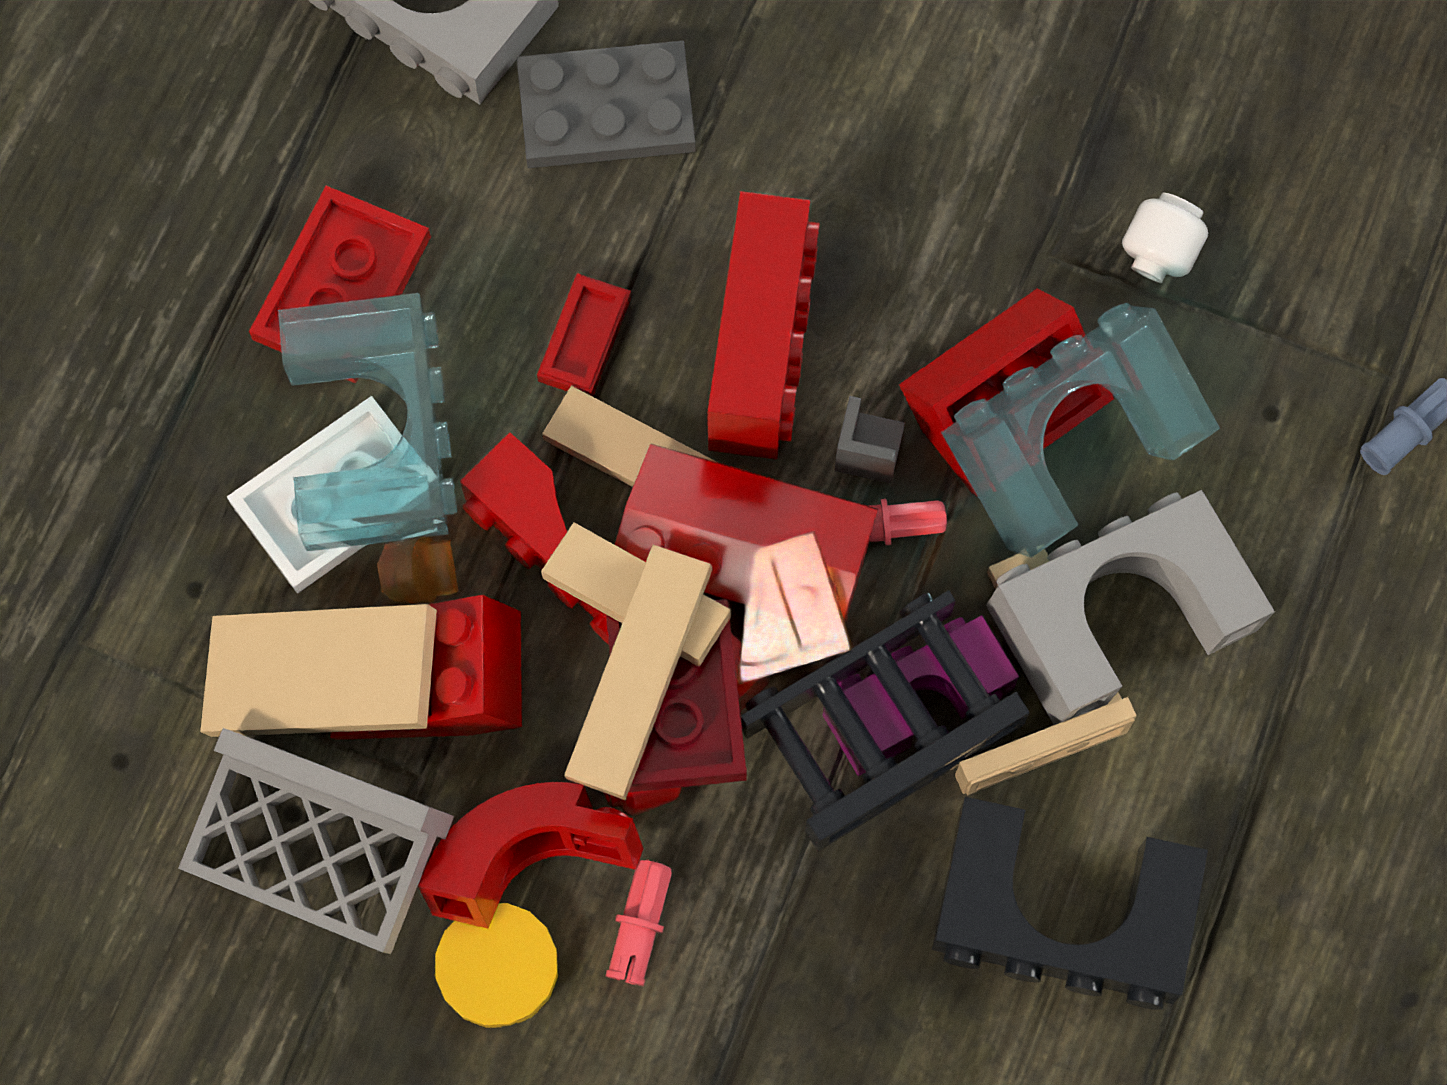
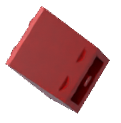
M484 595L428 604L436 609L427 728L331 732V738L342 740L469 736L521 728V611Z

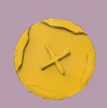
M499 903L489 928L454 921L444 931L435 953V978L445 1001L463 1019L486 1028L510 1026L533 1017L550 999L558 978L557 950L547 927L530 911L509 903Z

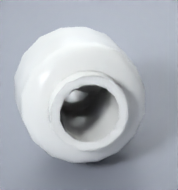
M1162 193L1159 199L1153 198L1143 201L1122 241L1125 251L1135 259L1131 269L1159 283L1163 282L1166 274L1174 277L1187 275L1191 271L1208 237V229L1201 220L1203 211L1192 203L1169 193Z

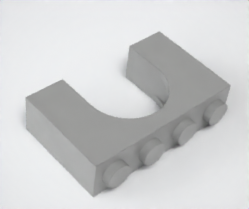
M308 0L321 10L326 11L330 7L344 16L347 24L360 36L366 39H372L375 36L389 45L394 56L408 67L415 69L419 65L435 75L437 83L449 94L458 98L465 95L479 105L559 7L558 0H468L461 6L449 11L420 13L406 9L393 0Z
M1202 490L1183 499L1179 493L1170 494L1154 503L1147 510L1149 515L1134 522L1130 520L1129 516L1119 518L1102 528L1098 532V539L1081 546L1079 540L1070 541L1051 552L1047 557L1049 562L1032 570L1028 564L1019 565L1007 571L996 580L998 587L986 607L1054 725L1107 705L1122 687L1086 621L1084 596L1087 585L1092 581L1113 573H1132L1155 581L1175 599L1207 655L1257 632L1275 612Z

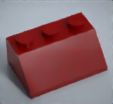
M1038 288L899 384L923 433L975 496L983 493L1114 400L1074 307Z

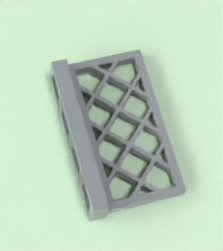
M223 728L214 751L224 755L178 869L380 952L391 954L436 837L446 839L454 816ZM237 773L251 778L259 801L234 813L228 795ZM267 784L281 790L270 795ZM294 796H299L303 801L309 821L284 834L275 806ZM317 804L332 810L321 815ZM263 813L273 840L248 852L239 825ZM345 816H350L354 820L361 842L335 854L325 826ZM369 824L383 830L372 835ZM227 832L236 859L216 869L202 864L211 839ZM314 833L324 860L298 873L289 845ZM397 836L413 841L414 843L405 866L387 875L377 847ZM277 851L286 880L268 889H263L259 885L252 864ZM366 853L376 881L350 894L340 865ZM240 870L243 880L231 876V874ZM328 872L338 900L319 910L312 909L303 884ZM397 884L395 892H393L392 886ZM291 891L294 901L281 895ZM380 893L387 912L379 933L376 935L362 928L354 905ZM343 912L346 922L332 916Z

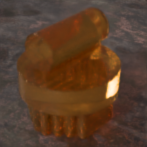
M428 536L407 537L401 542H390L384 545V550L379 558L380 561L377 562L381 590L393 601H408L412 604L433 602L438 596L449 595L459 591L450 540L433 541Z

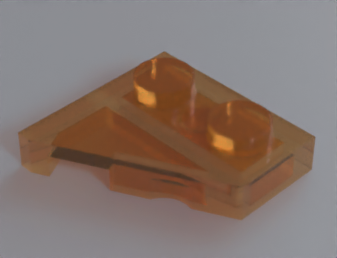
M812 531L756 549L754 551L750 578L749 601L745 611L740 661L736 672L738 684L851 650L853 646L816 532Z

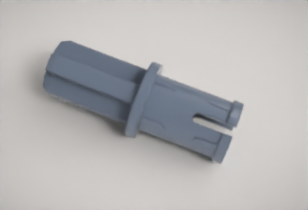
M1438 379L1408 407L1399 406L1394 411V419L1368 443L1361 446L1360 453L1363 459L1374 471L1381 475H1387L1418 444L1427 445L1432 440L1431 432L1447 419V379Z

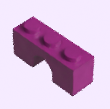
M982 615L967 624L961 617L944 625L990 696L996 694L1000 699L1013 692L1019 676ZM928 645L915 652L911 646H906L891 654L914 691L926 689L937 691L951 701L961 719L967 717L968 706ZM854 674L838 683L886 759L894 757L910 748L914 734L875 674L863 680L859 674ZM823 707L822 715L857 776L862 775L866 771Z

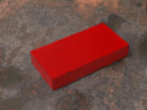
M577 273L538 370V382L567 392L573 386L593 397L631 301V291Z

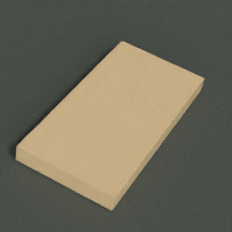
M428 604L213 616L200 732L210 737H219L223 728L245 736L427 728L436 609Z

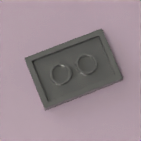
M684 41L517 57L528 168L696 152Z

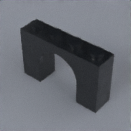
M970 797L964 798L959 813L932 950L945 953L944 962L970 969H979L981 961L1005 966L1004 975L1026 982H1041L1042 975L1066 980L1065 988L1067 990L1083 995L1102 996L1103 989L1127 994V1003L1146 1009L1162 1010L1164 1002L1173 1004L1182 996L1208 850L1146 837L1138 848L1128 908L1121 926L1114 933L1097 942L1082 945L1065 944L1047 938L1034 929L1021 913L1014 896L1013 872L1025 810Z

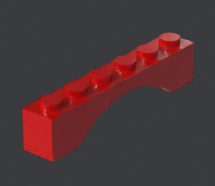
M509 432L460 480L466 500L462 506L480 527L488 530L494 526L509 539L504 545L520 564L527 569L536 564L542 570L568 531L557 503L552 470ZM548 582L549 589L566 606L573 608L578 603L594 618L590 622L591 627L609 644L606 614ZM731 633L741 712L745 708V704L769 683V667Z

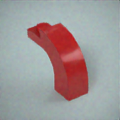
M569 782L536 783L496 795L464 815L448 831L446 839H442L435 848L420 879L418 888L433 916L489 928L506 887L519 872L529 865L554 856H576L636 870L644 848L633 818H629L623 812L610 807H600L597 810H593L584 785Z

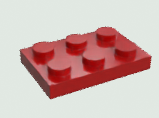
M325 186L249 330L252 340L356 384L431 238L429 228Z

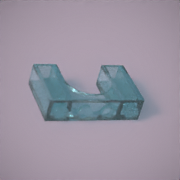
M420 293L278 310L283 366L291 386L349 378H365L380 382L394 390L403 399L408 409L407 422L402 437L394 449L378 462L355 470L293 477L298 534L306 551L449 534L447 515L457 513V501L453 478L443 479L441 458L451 457V446L447 422L437 423L435 403L445 402V391L441 367L431 368L429 348L439 347L435 312H424Z
M1124 303L1108 310L1099 317V327L1084 337L1082 335H1075L1060 342L1050 351L1053 358L1036 369L1034 367H1027L1012 374L1002 384L1005 390L988 401L980 399L966 405L955 414L954 418L957 422L941 432L1008 550L1032 558L1078 526L1077 521L1047 469L1043 452V439L1048 420L1057 405L1071 392L1091 384H1100L1108 389L1121 404L1148 455L1174 461L1220 429L1155 308L1131 306L1129 303Z

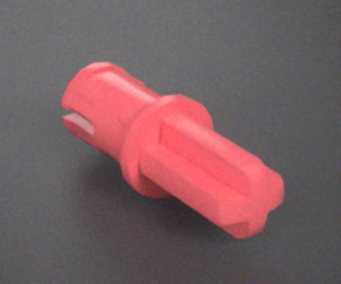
M880 499L879 505H869L878 509L869 542L884 541L885 546L891 545V538L943 533L947 528L946 508L944 503L939 500L887 505V499Z
M640 860L638 862L623 915L616 916L615 921L621 923L609 970L606 971V977L618 981L624 980L631 957L625 982L644 986V978L656 933H663L664 929L663 926L658 924L672 875L671 868L649 860Z

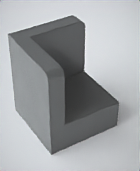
M850 396L837 447L835 471L892 484L905 422L860 413L861 398Z

